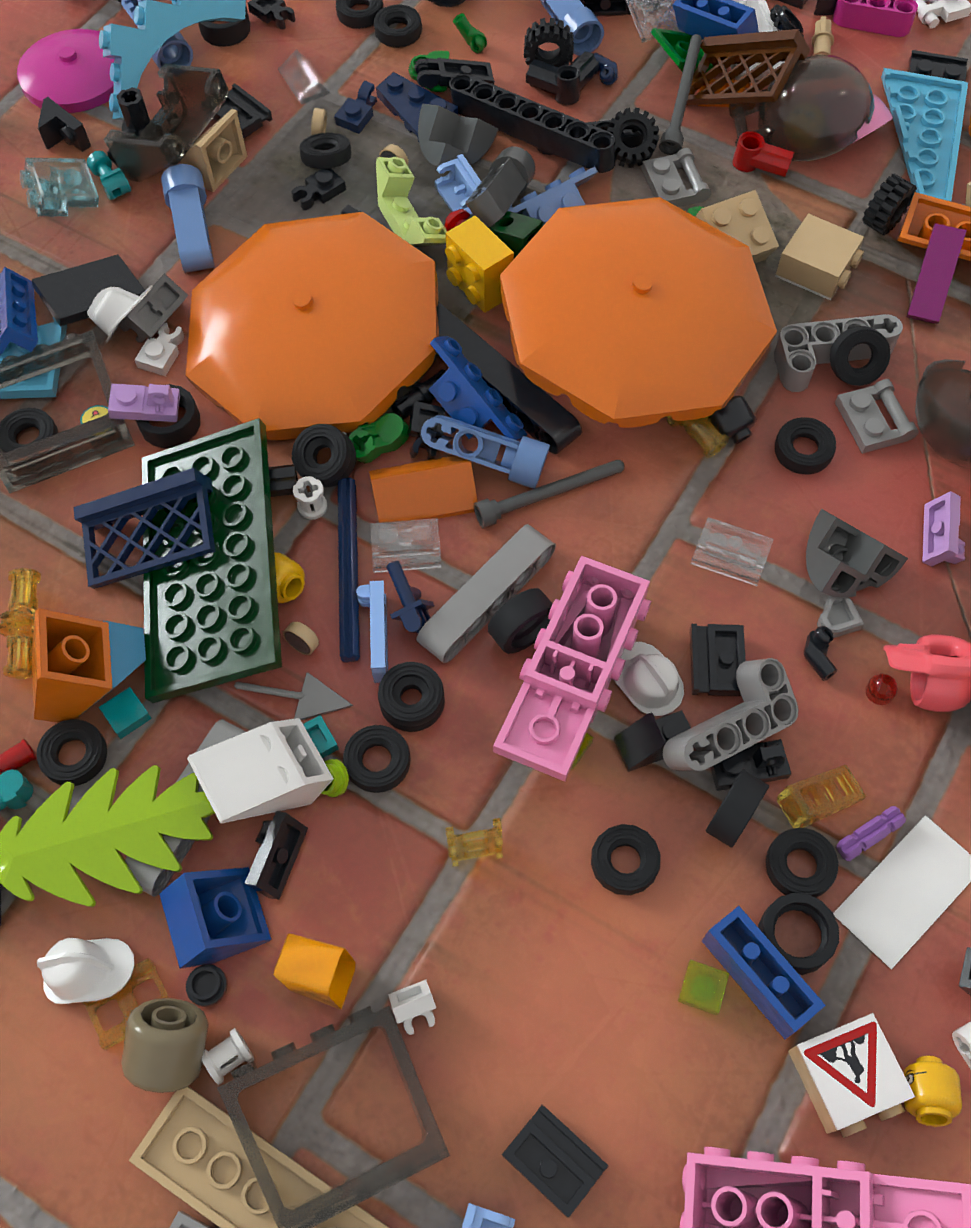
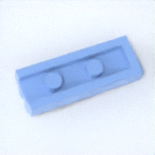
M384 580L370 581V585H361L356 590L359 604L362 607H370L371 671L374 683H380L388 671L387 596L384 593Z

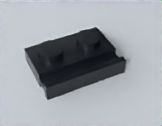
M912 50L908 72L966 81L967 58Z
M235 83L230 91L224 90L204 103L206 113L216 121L220 120L231 109L236 110L243 139L263 126L262 122L265 120L269 122L273 120L271 110Z
M692 623L690 627L692 695L708 693V695L741 696L736 681V671L739 665L746 661L744 625L707 624V626H697V624Z
M543 1104L502 1154L519 1173L567 1218L571 1216L609 1166Z

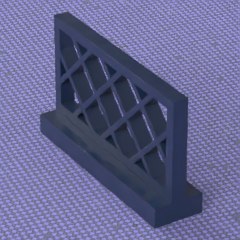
M191 468L73 507L75 520L82 523L88 587L96 589L215 552L208 493L213 492L211 479L195 468ZM197 498L198 507L191 518L182 514L181 511L188 500ZM167 508L170 510V513L160 528L151 523L158 510ZM178 516H180L188 523L176 539L168 534ZM136 517L140 522L132 535L128 537L121 531L129 519ZM150 526L157 533L146 549L138 541L147 527ZM107 527L110 529V532L101 546H98L95 541L94 531ZM197 527L201 530L203 544L190 548L185 543ZM120 536L127 542L116 558L108 551L117 537ZM167 537L174 542V545L166 556L159 557L155 552L164 538ZM137 547L144 553L136 565L129 567L125 562L133 549ZM105 556L114 561L107 574L99 576L98 567Z

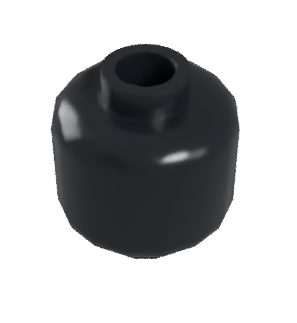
M737 395L733 396L724 408L708 416L707 421L720 441L728 442L733 440L735 444H738L752 435L750 429L756 423V416L745 398Z

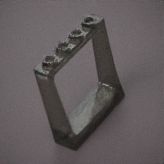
M93 330L82 334L70 333L64 337L63 341L49 346L46 344L37 345L30 353L19 357L7 356L0 363V389L87 357L93 360L108 406L111 384L113 383ZM108 413L97 419L7 453H2L0 450V478L8 492L12 493L135 446L126 419H111Z
M371 1006L361 1009L348 1016L350 1025L335 1031L333 1024L325 1026L310 1034L312 1043L296 1049L294 1042L271 1052L272 1062L257 1068L255 1061L249 1062L231 1071L232 1081L217 1087L278 1228H313L450 1156L390 1006L373 1013ZM373 1028H380L385 1034L422 1131L421 1140L411 1147L294 1207L285 1206L238 1101L239 1094L245 1089Z

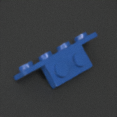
M448 336L434 338L430 344L448 365L449 369L429 388V391L450 417L482 429L493 421L504 436L520 441L523 436H527L520 418L510 413L503 404L501 395L487 385L482 378L481 370L475 364L469 362L462 354V348L459 343ZM470 433L465 434L468 439H472L475 437L473 434Z

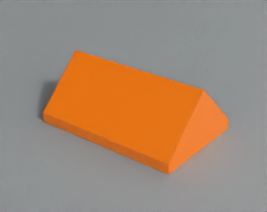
M914 192L897 240L927 249L935 223L967 230L958 258L971 261V207Z
M455 455L369 471L380 530L474 512V503L478 502L471 461Z

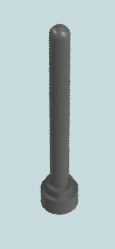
M698 34L693 35L690 40L670 127L661 135L659 149L668 155H674L681 150L684 142V137L680 130L702 38Z
M614 460L499 502L495 499L491 501L484 499L475 502L474 512L477 521L482 528L496 524L497 520L501 519L502 514L620 473L624 470L625 465L621 460Z

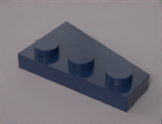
M395 72L391 73L376 87L377 97L394 116H399L404 122V127L410 133L413 132L417 137L422 103L439 105L458 115V106Z

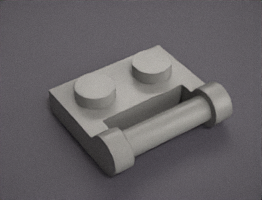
M683 148L674 155L643 161L642 172L654 198L661 197L673 205L681 207L703 202L710 197L711 190L708 184L703 182L693 162L694 155L690 148ZM677 169H684L693 189L686 190Z
M883 379L874 386L840 394L836 398L835 404L862 454L909 441L919 433L915 423L909 422L893 393L895 388L890 379ZM882 399L897 429H890L875 400Z

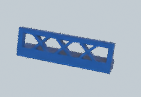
M4 267L0 273V356L9 342L32 352L38 343L33 284L31 280Z

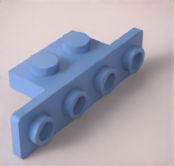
M584 167L579 168L569 175V180L563 183L560 179L555 180L545 187V192L537 195L536 191L531 192L520 200L521 204L515 207L511 205L507 211L543 221L544 226L559 208L585 205L577 187L588 182L598 171L596 167L587 171Z

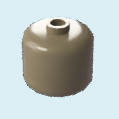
M174 998L153 999L133 1009L128 1018L121 1061L124 1076L134 1086L150 1092H175L188 1087L199 1077L203 1065L201 1059L205 1050L208 1032V1020L205 1013L195 1004Z

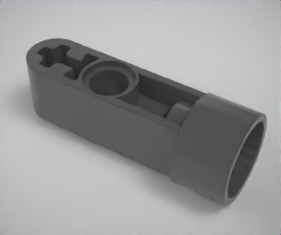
M513 146L504 149L491 164L489 173L466 201V205L473 215L478 217L487 227L492 226L505 215L517 196L524 192L532 181L536 170L532 156L520 147Z

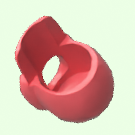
M931 634L919 638L916 644L899 643L898 645H885L883 647V651L886 652L889 665L892 668L911 672L910 693L914 705L934 712H952L965 707L971 702V643L954 636Z

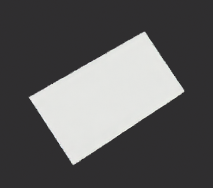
M925 815L833 914L878 958L892 969L971 882V855Z

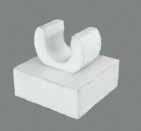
M426 980L388 994L397 1024L403 1022L405 1031L409 1035L414 1034L411 1022L416 1016H425L430 1027L435 1025V1017L432 1010L436 1009V1005Z

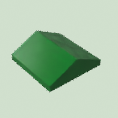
M653 28L651 34L683 72L692 35L684 32ZM701 47L699 50L695 70L697 69L704 55V52L701 49ZM710 63V65H709V67H708V69H707L706 72H708L710 69H712V68L715 67V66H713V65Z

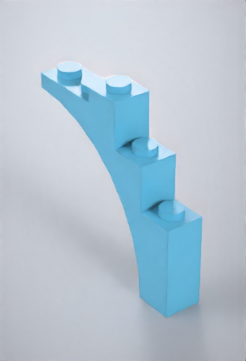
M143 0L138 2V6L134 10V23L138 25V28L112 23L103 26V30L99 34V47L103 49V57L114 59V63H111L110 80L114 82V89L109 98V109L113 112V119L124 121L116 96L121 90L138 87L141 75L151 57L167 39L183 28L195 23L208 21L236 23L245 20L246 0H170L172 4L154 0Z

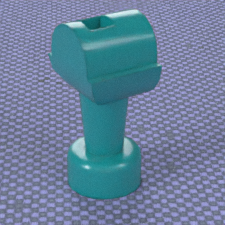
M95 151L88 156L87 166L94 175L100 176L103 188L110 201L131 191L130 184L120 168L112 170V161L105 152Z
M11 769L3 772L0 775V811L6 807L14 810L25 807L27 805L26 802L33 794L31 782L17 770Z

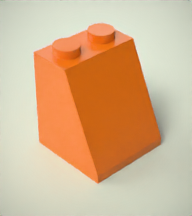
M40 608L35 611L32 645L35 720L59 723L65 720L76 719L113 689L108 622Z

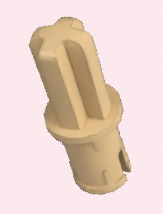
M822 16L821 20L816 21L815 34L811 41L814 48L813 62L817 66H824L831 60L830 51L834 37L831 33L832 21L826 19V16Z

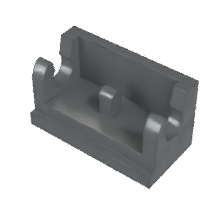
M164 273L146 296L123 318L118 327L124 332L129 329L134 330L138 335L136 337L137 342H143L146 338L150 339L189 295Z

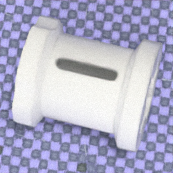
M312 476L300 478L293 486V495L298 501L297 509L303 518L309 520L322 517L327 510V501L323 496V485L320 480ZM307 485H309L311 492H307ZM310 504H313L314 511L311 510Z
M234 1028L230 1031V1036L209 1051L205 1049L201 1060L213 1080L219 1085L224 1082L226 1074L243 1062L251 1063L255 1059L239 1031Z

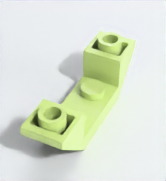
M377 157L378 207L393 233L412 246L446 244L445 233L447 231L440 219L419 217L407 198L415 177L404 159L398 157Z

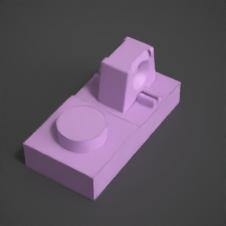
M150 383L149 387L144 385L111 384L108 406L109 418L177 422L180 400L179 389L170 388L168 384L156 385Z
M951 491L924 505L922 562L931 567L943 561L957 564L965 560V542L958 538L961 496Z

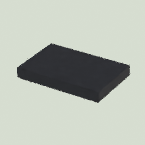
M118 254L32 279L33 288L60 327L89 318L87 311L96 295L103 289L119 287L138 296L145 291Z

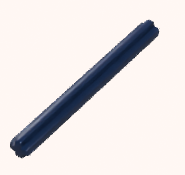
M343 478L337 483L339 647L341 660L346 663L356 662L360 658L359 602L356 593L358 588L356 484L353 478Z

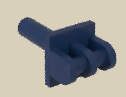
M391 562L386 567L404 608L390 614L393 620L402 621L407 631L419 633L424 624L431 618L428 610L435 607L434 603L420 599V589L409 585L400 562Z

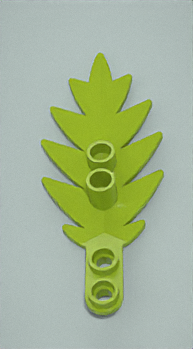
M157 765L151 766L126 788L114 804L113 800L119 770L111 768L83 795L69 815L74 783L67 781L50 795L22 829V818L14 816L1 830L0 884L17 897L26 901H33L35 896L27 882L28 880L55 896L77 904L94 907L96 901L76 871V867L87 875L115 888L141 894L143 892L141 885L119 851L144 864L164 870L180 872L182 866L161 834L185 840L210 841L213 839V834L205 823L204 818L215 814L205 792H198L199 781L195 773L182 778L156 798L161 768Z

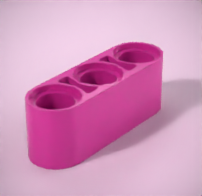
M837 0L833 21L838 26L894 37H904L911 30L918 4L915 0Z

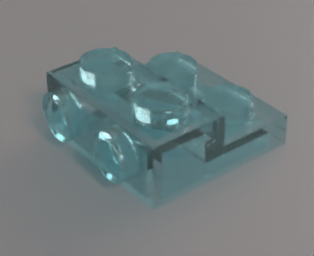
M25 158V170H20L21 187L29 189L26 193L29 209L36 210L37 216H68V207H98L99 196L85 159Z

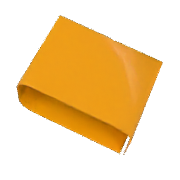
M288 933L273 975L290 991L341 1010L355 972L356 962L346 948Z

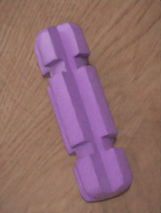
M891 806L883 811L881 815L874 817L856 829L851 835L841 839L837 843L836 849L844 860L851 861L860 855L862 851H866L888 836L889 833L900 828L906 822V818L899 808Z

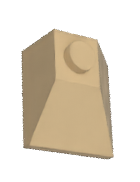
M231 109L179 157L181 164L192 165L201 171L205 189L214 192L248 157L237 111Z

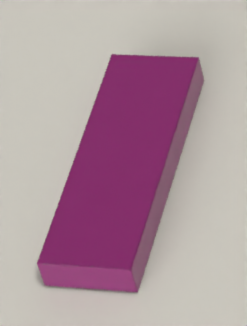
M934 224L906 317L934 324L939 323L967 230Z

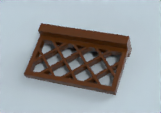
M799 29L704 37L700 46L704 55L694 72L686 105L776 102L797 60H806L810 48ZM779 61H785L776 69L773 68ZM710 63H711L713 66H715V67H713L712 69H710L708 72H706L707 69H708V67H709V65H710ZM761 63L750 71L749 67L753 64ZM733 64H738L733 69L727 72L726 69L728 67H730ZM770 69L771 72L759 81H755V78ZM746 70L747 74L732 83V79ZM721 72L724 73L723 76L714 81L712 84L709 83L710 80L719 75ZM775 81L770 91H760ZM752 82V86L741 93H737L738 90ZM706 84V88H705V89H703V90H702L701 92H699L698 94L694 95L695 92H696V90H698L699 88H701L703 85ZM725 84H729V87L724 89L722 92H720L719 94H714V92L723 87Z

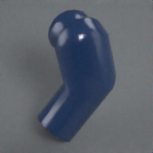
M597 52L594 53L595 59L599 62L601 82L607 86L614 84L618 79L617 63Z

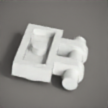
M915 0L918 4L919 20L930 28H935L939 24L938 16H941L946 23L967 17L971 12V4L968 0Z

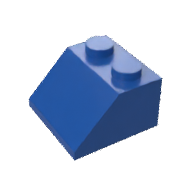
M249 867L185 872L159 893L180 969L214 964L271 940L257 891L245 884L250 871Z

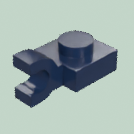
M364 81L359 88L356 100L348 97L334 115L336 125L360 134L374 115L372 107L377 102V98L371 95L375 89L373 83Z

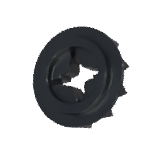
M775 5L770 10V18L778 31L799 29L804 38L803 27L790 9L786 6Z

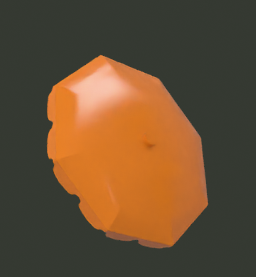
M661 197L559 208L500 274L501 297L506 319L510 322V335L517 366L519 365L523 369L525 376L535 385L556 396L560 394L567 395L571 400V404L576 409L603 424L611 422L617 423L622 428H632L657 423L665 416H671L676 421L695 420L711 416L715 411L724 408L743 383L747 373L753 370L767 351L777 333L749 246Z
M364 212L264 224L192 290L186 377L201 394L219 408L222 407L239 425L260 418L266 425L268 440L294 439L306 428L316 424L332 425L341 432L346 433L353 432L359 425L366 422L371 424L390 408L397 398L398 390L402 386L409 387L414 384L434 362V356L437 352L430 342L434 338L439 337L437 315L438 279L435 261Z

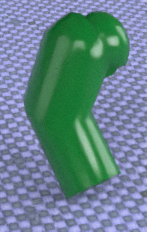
M464 13L457 15L453 20L454 25L471 50L475 53H481L487 46L485 34L473 27Z

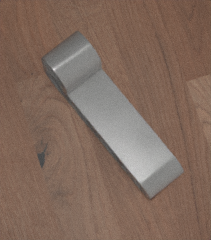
M883 314L786 325L780 332L774 351V359L783 387L792 392H801L807 389L816 364L830 363V351L834 341L841 333L852 327L867 326L879 331L888 341L891 354L902 332V322L893 315ZM867 344L856 345L850 351L848 361L870 359V347Z
M774 658L750 660L741 663L736 671V681L744 702L670 738L663 748V758L666 765L676 771H703L791 726L798 717V705L782 663Z

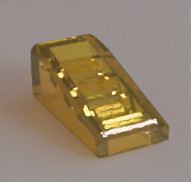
M843 765L786 786L778 795L777 802L792 827L802 828L860 802L867 796L848 766ZM837 779L846 796L843 797L834 780ZM821 786H824L833 801H830ZM808 792H810V793L812 794L814 800H815L816 803L818 804L817 807H816V805L814 804V802H813V800L811 799V797L809 796Z

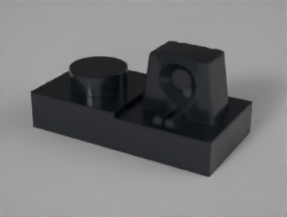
M781 739L754 744L710 767L717 791L731 789L742 770L763 782L787 779L792 774Z
M276 811L273 820H266L262 823L263 825L255 840L261 847L258 849L245 884L268 898L279 900L308 828L288 813Z

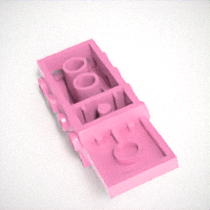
M580 557L574 572L569 570L562 586L564 593L561 599H555L548 615L550 622L547 628H541L534 644L536 651L532 659L527 658L522 667L519 679L524 682L493 745L494 753L564 782L566 781L597 711L605 712L612 695V691L608 690L611 679L619 680L626 660L621 659L624 649L631 651L636 641L639 630L634 629L637 620L644 621L651 605V601L646 599L649 580L587 557Z
M704 1147V1154L687 1152V1164L684 1166L682 1176L685 1207L680 1219V1228H971V1184L872 1174L865 1171V1164L851 1161H837V1168L819 1167V1159L803 1156H791V1163L774 1162L773 1154L747 1151V1159L730 1157L731 1150L716 1147Z

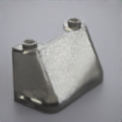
M164 63L157 72L159 77L164 79L163 91H158L156 94L162 107L138 137L135 133L125 132L123 134L120 130L111 129L104 138L116 163L128 180L136 182L145 181L165 171L167 168L177 165L228 97V87L220 69Z

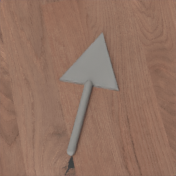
M308 672L306 673L301 692L242 682L234 684L236 689L299 699L294 719L300 718V720L353 706Z

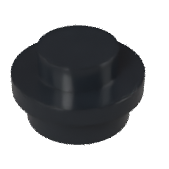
M211 964L195 968L186 981V993L189 999L196 1005L203 1007L218 1003L227 990V978L224 972L219 967Z

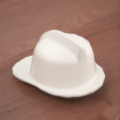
M153 285L148 287L140 296L119 287H108L96 295L87 314L108 335L105 343L112 337L122 319L146 296Z
M635 642L631 651L624 649L621 659L626 660L619 680H614L615 683L639 711L645 714L652 712L654 716H664L672 713L681 704L684 696V684L675 665L654 646L644 642Z
M66 938L51 947L45 957L39 958L37 966L42 971L44 991L47 998L56 1004L99 1001L112 997L122 990L131 979L135 962L134 954L130 947L119 939L83 940L80 938Z

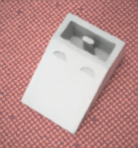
M300 718L269 722L193 753L187 758L220 824L311 805L334 779Z

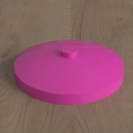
M91 29L64 30L48 35L34 43L23 54L17 67V78L25 97L39 108H42L43 99L49 97L68 113L90 110L109 101L110 94L113 93L114 82L110 80L111 63H114V59L103 57V49L99 47L100 31Z

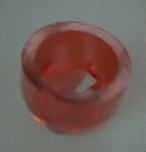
M877 674L867 683L865 688L866 696L877 705H886L897 694V682L894 677L888 674ZM882 683L887 685L884 695L878 693Z

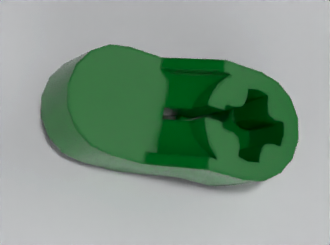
M389 413L379 418L375 423L359 426L348 436L355 447L356 460L361 463H370L383 453L396 451L408 440L409 425L397 414Z

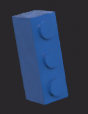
M676 0L672 4L678 29L692 36L698 34L702 40L704 37L759 32L755 9L732 0Z
M739 905L708 930L703 938V944L784 1039L794 1034L826 1006Z

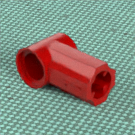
M747 131L739 136L732 162L737 170L752 172L757 168L786 177L794 152L764 143V138L757 132Z

